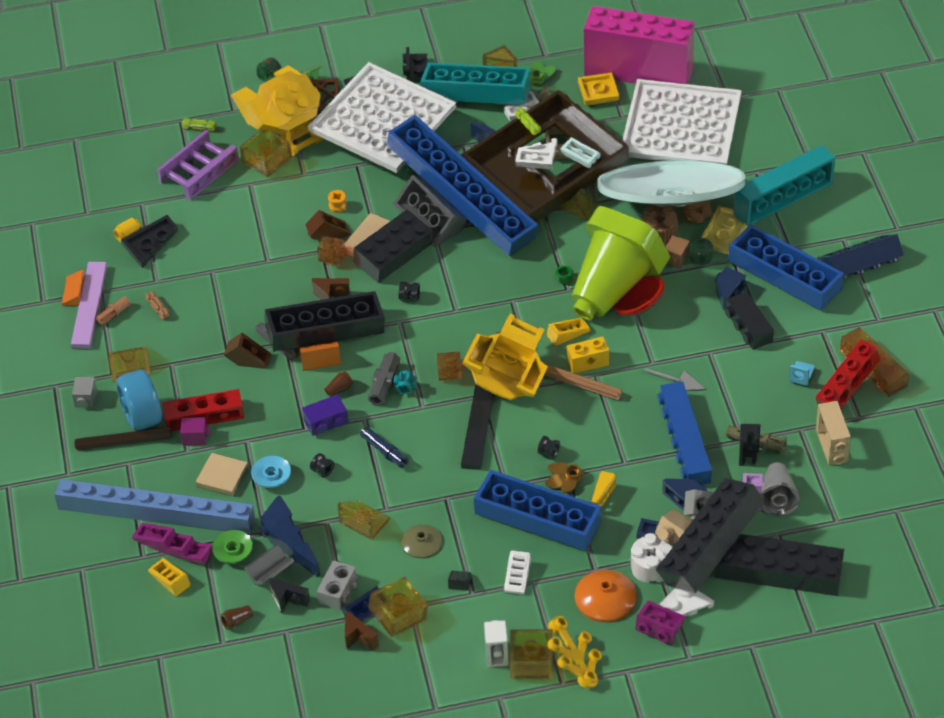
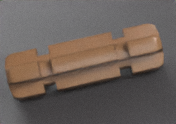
M150 291L146 293V300L156 313L159 314L162 320L169 318L170 311L157 297L155 292Z

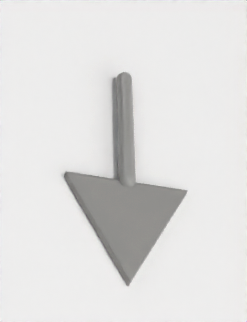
M645 368V372L676 382L683 381L686 391L706 390L686 371H683L680 378H676Z

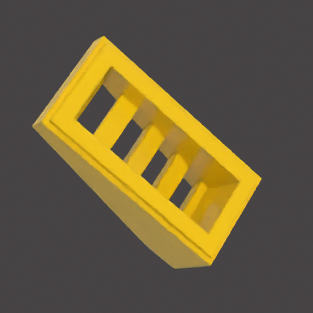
M582 317L551 323L548 326L547 337L556 346L590 332V327Z
M600 472L591 503L603 506L616 486V474Z
M164 558L148 569V572L175 596L181 594L191 585L187 574Z

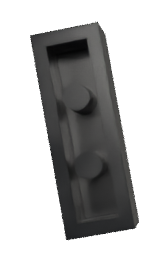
M747 292L726 299V316L731 318L735 329L740 331L744 342L749 344L752 350L773 343L774 329Z

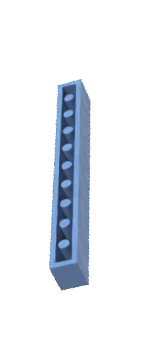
M60 479L54 494L58 509L218 531L240 530L248 535H251L255 522L253 504L64 479Z

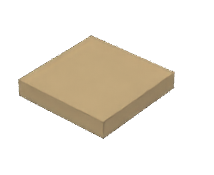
M211 453L195 482L196 486L233 496L248 468V463Z

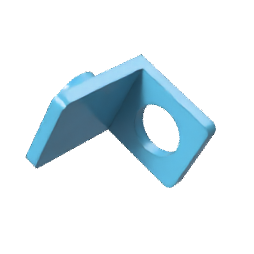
M796 361L795 365L790 366L789 381L808 386L814 365Z

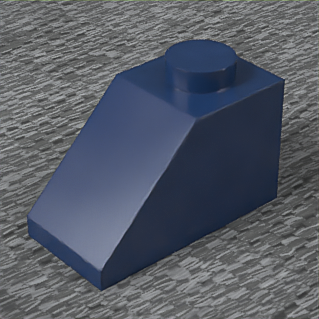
M725 267L715 278L716 292L724 311L726 299L739 295L745 288L746 275L729 267Z
M664 479L662 485V493L683 511L686 491L695 489L707 491L704 485L699 484L694 479ZM697 502V508H698V510H699V509H700V505H699V503Z

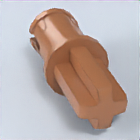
M123 296L114 304H109L108 308L96 317L98 323L104 325L112 318L118 317L119 313L131 306L129 299Z

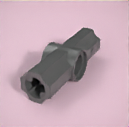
M394 352L384 354L379 369H376L374 372L373 385L368 395V401L375 406L384 404L389 390L394 388V375H396L401 362L400 357Z

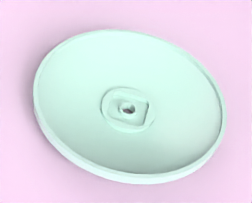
M705 161L639 163L610 170L598 178V190L603 195L618 200L659 207H681L687 204L704 202L733 194L745 186V174L742 170L725 164Z

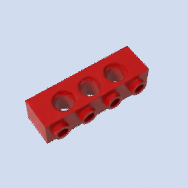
M861 339L816 395L817 405L838 401L839 407L842 409L880 361L877 347Z
M239 389L162 402L166 426L170 427L171 431L181 430L182 418L205 417L206 425L244 419Z

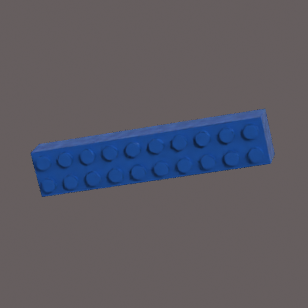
M414 115L388 131L387 146L508 256H511L536 239L538 224L419 117Z

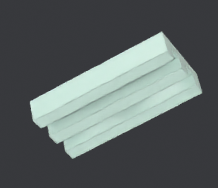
M570 138L560 148V153L589 169L592 163L594 164L596 159L600 158L598 151L573 138Z

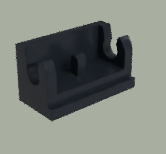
M740 424L739 466H745L746 457H751L753 465L756 464L757 453H759L761 424Z

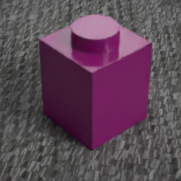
M205 417L181 419L180 435L182 445H206V439L210 437V426L206 425Z

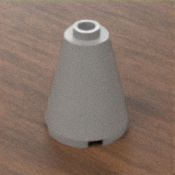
M776 462L770 464L760 491L761 496L765 500L761 508L770 515L771 513H776L777 516L788 515L798 507L797 505L800 501L799 492L787 467L783 463Z

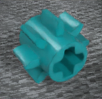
M408 370L400 371L399 376L394 375V389H397L401 394L411 393L412 389L416 390L417 376H413V373Z

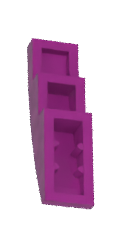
M142 523L132 536L133 540L147 547L194 563L204 565L212 554L211 544L195 542L193 536L177 534L174 528Z

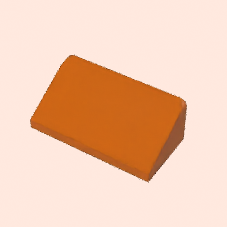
M84 270L67 276L62 306H79L85 280Z

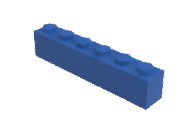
M683 381L660 385V393L657 394L658 403L663 406V419H667L668 422L666 423L667 432L672 434L671 444L672 448L677 450L676 460L677 464L682 466L680 469L682 479H694L699 484L711 483L712 469Z

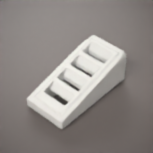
M510 552L504 593L525 594L531 564L530 553ZM510 582H511V583H519V584H521V586H519V585H511Z

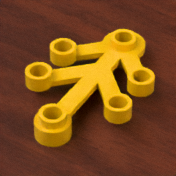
M562 616L554 617L549 622L548 627L553 634L560 635L566 647L562 646V641L558 637H552L548 641V647L562 655L557 661L559 667L578 676V683L581 687L585 689L594 688L598 684V678L595 673L596 663L602 658L599 650L592 649L587 654L589 660L587 666L583 661L586 646L591 642L592 636L587 631H583L577 637L578 645L576 648L566 630L567 620Z

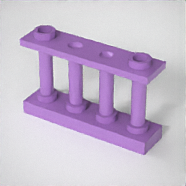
M205 130L157 169L159 182L163 183L168 178L176 181L183 186L185 198L192 200L239 161L237 147L230 145L225 150L210 142L209 132ZM207 148L218 156L211 160L200 154V152ZM195 158L206 166L199 170L188 164V162ZM183 168L194 176L186 180L176 174V172Z

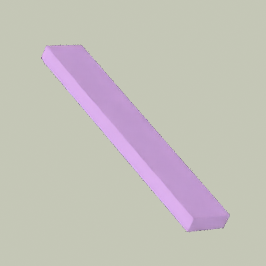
M88 262L71 341L72 348H91L107 271V262Z

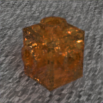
M710 200L685 205L683 208L684 217L688 221H693L694 224L705 222L704 218L713 216Z
M323 236L317 247L318 261L340 265L342 259H345L347 255L344 240Z
M460 351L437 353L439 381L462 379V371L465 370V365L462 364L464 359H460Z

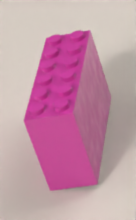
M592 6L584 26V76L612 72L615 81L636 84L637 79L688 84L694 63L695 22Z

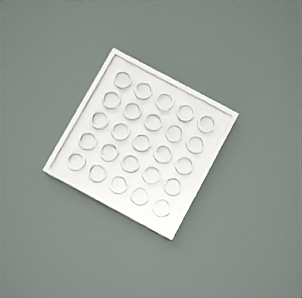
M368 62L310 123L308 131L397 173L406 162L387 146L388 131L414 115L435 131L456 108V102Z
M637 79L622 140L629 147V157L657 161H705L727 165L741 99V90Z

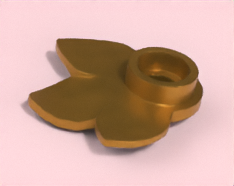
M564 462L549 464L548 469L553 475L545 482V485L551 489L561 488L563 493L571 492L576 488L577 482L583 478V471L576 464L567 465Z

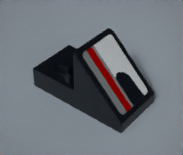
M273 578L269 579L271 595L281 613L287 602H291L294 605L308 606L310 602L308 588Z

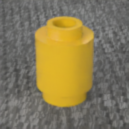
M130 218L117 225L113 232L116 239L121 242L125 237L140 230L142 226L137 219Z

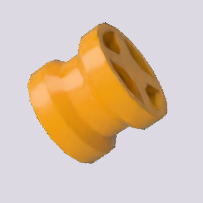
M334 190L329 193V209L332 212L340 213L346 210V194L343 191Z

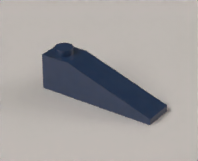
M277 496L261 516L262 526H260V531L263 537H267L271 544L279 545L283 553L293 558L294 561L316 577L320 576L319 563L309 544L307 542L304 543L299 526L294 525L290 509L282 497Z

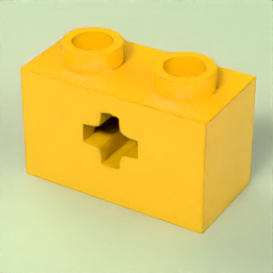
M604 337L567 345V362L572 373L577 374L609 365V348Z

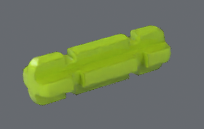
M523 108L515 111L516 117L521 120L533 135L541 132V127L535 123V120Z
M184 118L182 128L190 129L191 127L193 130L205 131L208 129V131H215L216 122H207V120L192 119L191 121L189 118Z

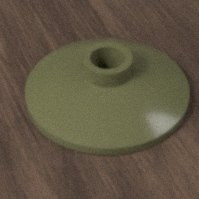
M429 525L413 526L402 537L404 551L415 558L433 556L442 546L440 532Z

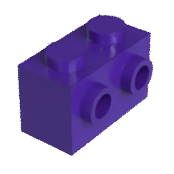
M338 394L302 407L304 422L312 436L348 423L347 409Z

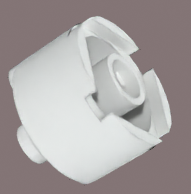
M649 533L633 544L631 548V569L634 577L644 583L663 581L656 569L672 549L666 540H661L654 534Z

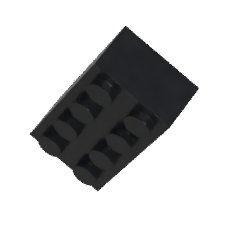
M407 209L355 246L353 262L379 283L432 244L433 230Z

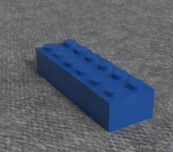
M752 224L729 245L728 261L819 310H822L843 287V272Z
M494 470L489 471L474 497V512L477 515L584 551L587 550L602 521V506Z

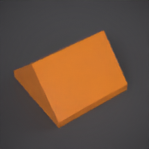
M337 341L299 347L303 371L341 364Z

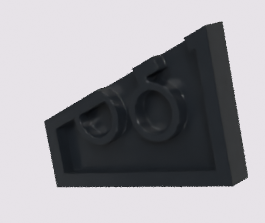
M165 215L125 237L121 242L130 255L143 268L178 231V228L171 218Z

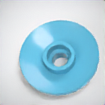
M279 456L263 457L256 461L251 469L253 481L264 488H274L284 484L291 474L289 463Z

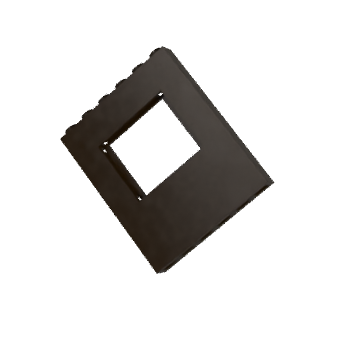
M557 90L526 111L535 120V123L541 127L540 133L533 135L521 120L515 118L461 154L465 160L537 223L598 181L602 174L626 162L629 159V147L624 141L622 142L613 132L607 130L601 122L596 121L590 113H586L579 104H575L567 94ZM553 126L558 128L567 137L573 138L600 153V158L596 159L594 164L592 163L590 169L576 162L554 178L541 168L517 167L515 164L518 148L524 147Z

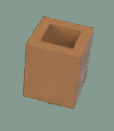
M677 236L671 237L666 246L670 255L667 264L678 268L682 267L689 255V240Z

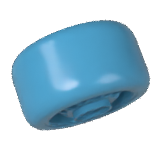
M139 369L119 376L116 380L117 391L124 414L131 428L135 431H140L158 425L162 421V410L155 387L147 371Z

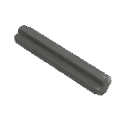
M259 323L255 327L256 332L270 343L265 324ZM294 349L279 351L289 360H293L297 356Z

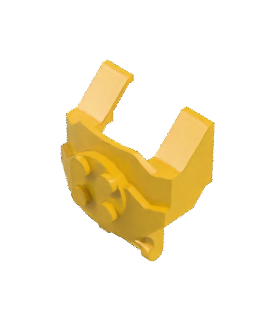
M288 65L273 73L277 77L261 84L257 94L245 87L231 94L248 126L251 125L257 130L281 134V139L289 153L295 156L300 150L323 141L322 137L308 131V126L317 116L320 93L316 87L314 88L306 73L301 74ZM307 133H310L312 136L296 145L292 142Z
M510 313L499 334L490 336L476 334L462 364L471 370L475 383L495 395L509 400L522 396L534 397L548 368L540 360L535 350L545 329L532 326L515 318V315Z

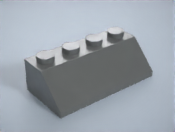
M416 175L411 176L393 203L401 212L408 209L432 229V243L436 246L458 235L468 220L428 182Z

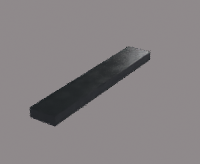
M476 383L461 468L481 470L494 394L478 386Z

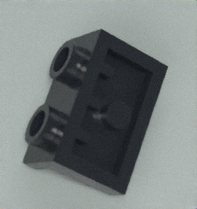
M406 47V53L403 54V64H406L403 65V76H406L408 81H421L428 60L427 53L410 54V48Z

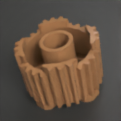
M647 206L644 209L641 221L647 223L658 232L664 245H667L672 236L678 235V217L676 212H673V207Z

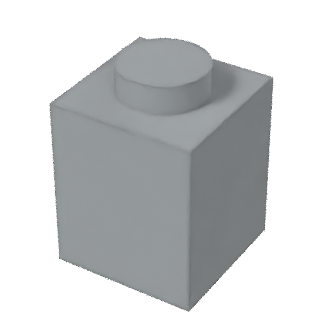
M75 377L72 391L74 406L82 408L94 407L97 394L95 377Z

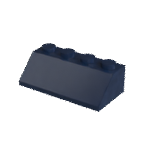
M898 234L882 235L819 256L817 259L843 272V279H846L848 274L854 273V275L864 273V269L868 267L876 269L881 267L883 262L887 261V264L896 262L898 257L904 256Z

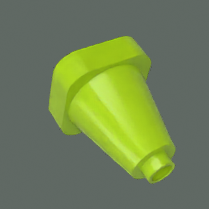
M604 206L596 208L585 226L591 241L571 295L575 303L572 310L579 317L591 321L594 316L603 317L644 275L659 277L670 259V255L660 235L654 228L641 220Z

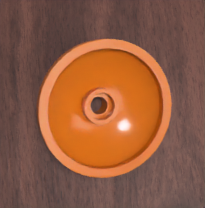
M613 570L591 572L579 581L575 589L577 608L584 616L597 622H614L626 617L634 609L637 601V592L633 582L624 574Z

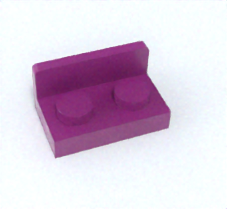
M648 600L637 614L635 630L672 646L676 633L685 622V616Z

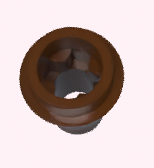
M346 371L339 372L324 390L329 397H332L351 388L353 380Z
M246 605L225 610L220 615V618L226 629H234L252 617L253 612L250 606Z

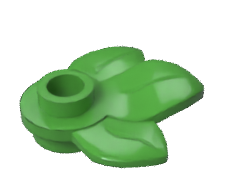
M539 60L530 67L521 66L530 68L531 83L535 85L542 84L546 78L553 76L555 73V65L544 67Z

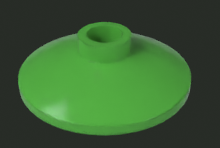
M240 530L225 531L219 534L212 544V552L215 558L228 564L245 560L253 548L250 536Z

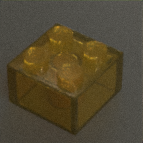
M260 130L240 146L242 162L266 177H269L292 158L290 142L272 131Z
M404 576L372 592L368 608L390 637H393L425 621L428 605Z
M552 629L510 630V679H553V651L548 647V641L553 637Z

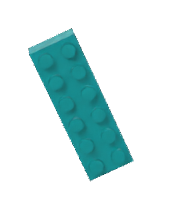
M428 63L420 81L421 87L452 101L525 105L532 86L530 68Z
M821 145L746 182L741 190L735 192L733 215L748 227L750 224H754L833 183L836 157Z

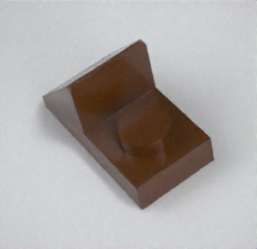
M312 278L313 294L320 300L330 299L331 296L342 297L350 295L349 278Z
M349 611L345 613L346 649H349L355 642L359 641L362 646L374 651L379 647L378 634Z

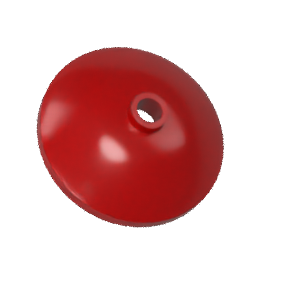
M654 275L642 277L613 306L614 311L623 316H633L648 311L658 302L664 292L665 284L663 280Z

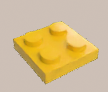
M612 72L578 77V85L585 106L619 101V93Z

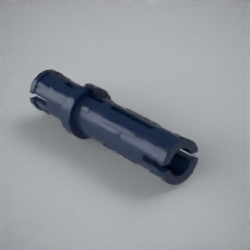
M365 427L364 429L367 432L362 429L360 436L383 453L384 458L391 460L399 468H404L403 464L407 465L408 458L401 454L396 446L390 445L372 431L371 428Z

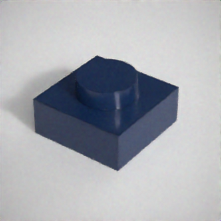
M641 518L636 539H640L649 533L657 536L655 531L659 522Z

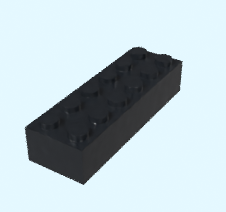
M376 291L265 309V327L273 352L384 333L385 317Z
M724 478L657 567L656 571L667 586L693 593L699 590L765 501L754 484Z
M740 534L715 567L714 578L838 596L844 549Z

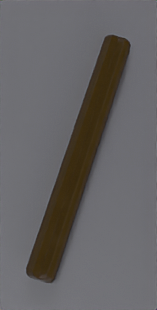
M170 427L77 438L74 444L76 450L170 439L172 433Z

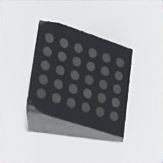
M451 570L448 577V589L469 591L472 572Z

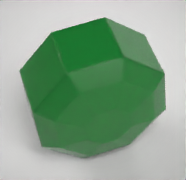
M562 265L556 268L555 279L559 283L567 284L573 279V270L569 266Z

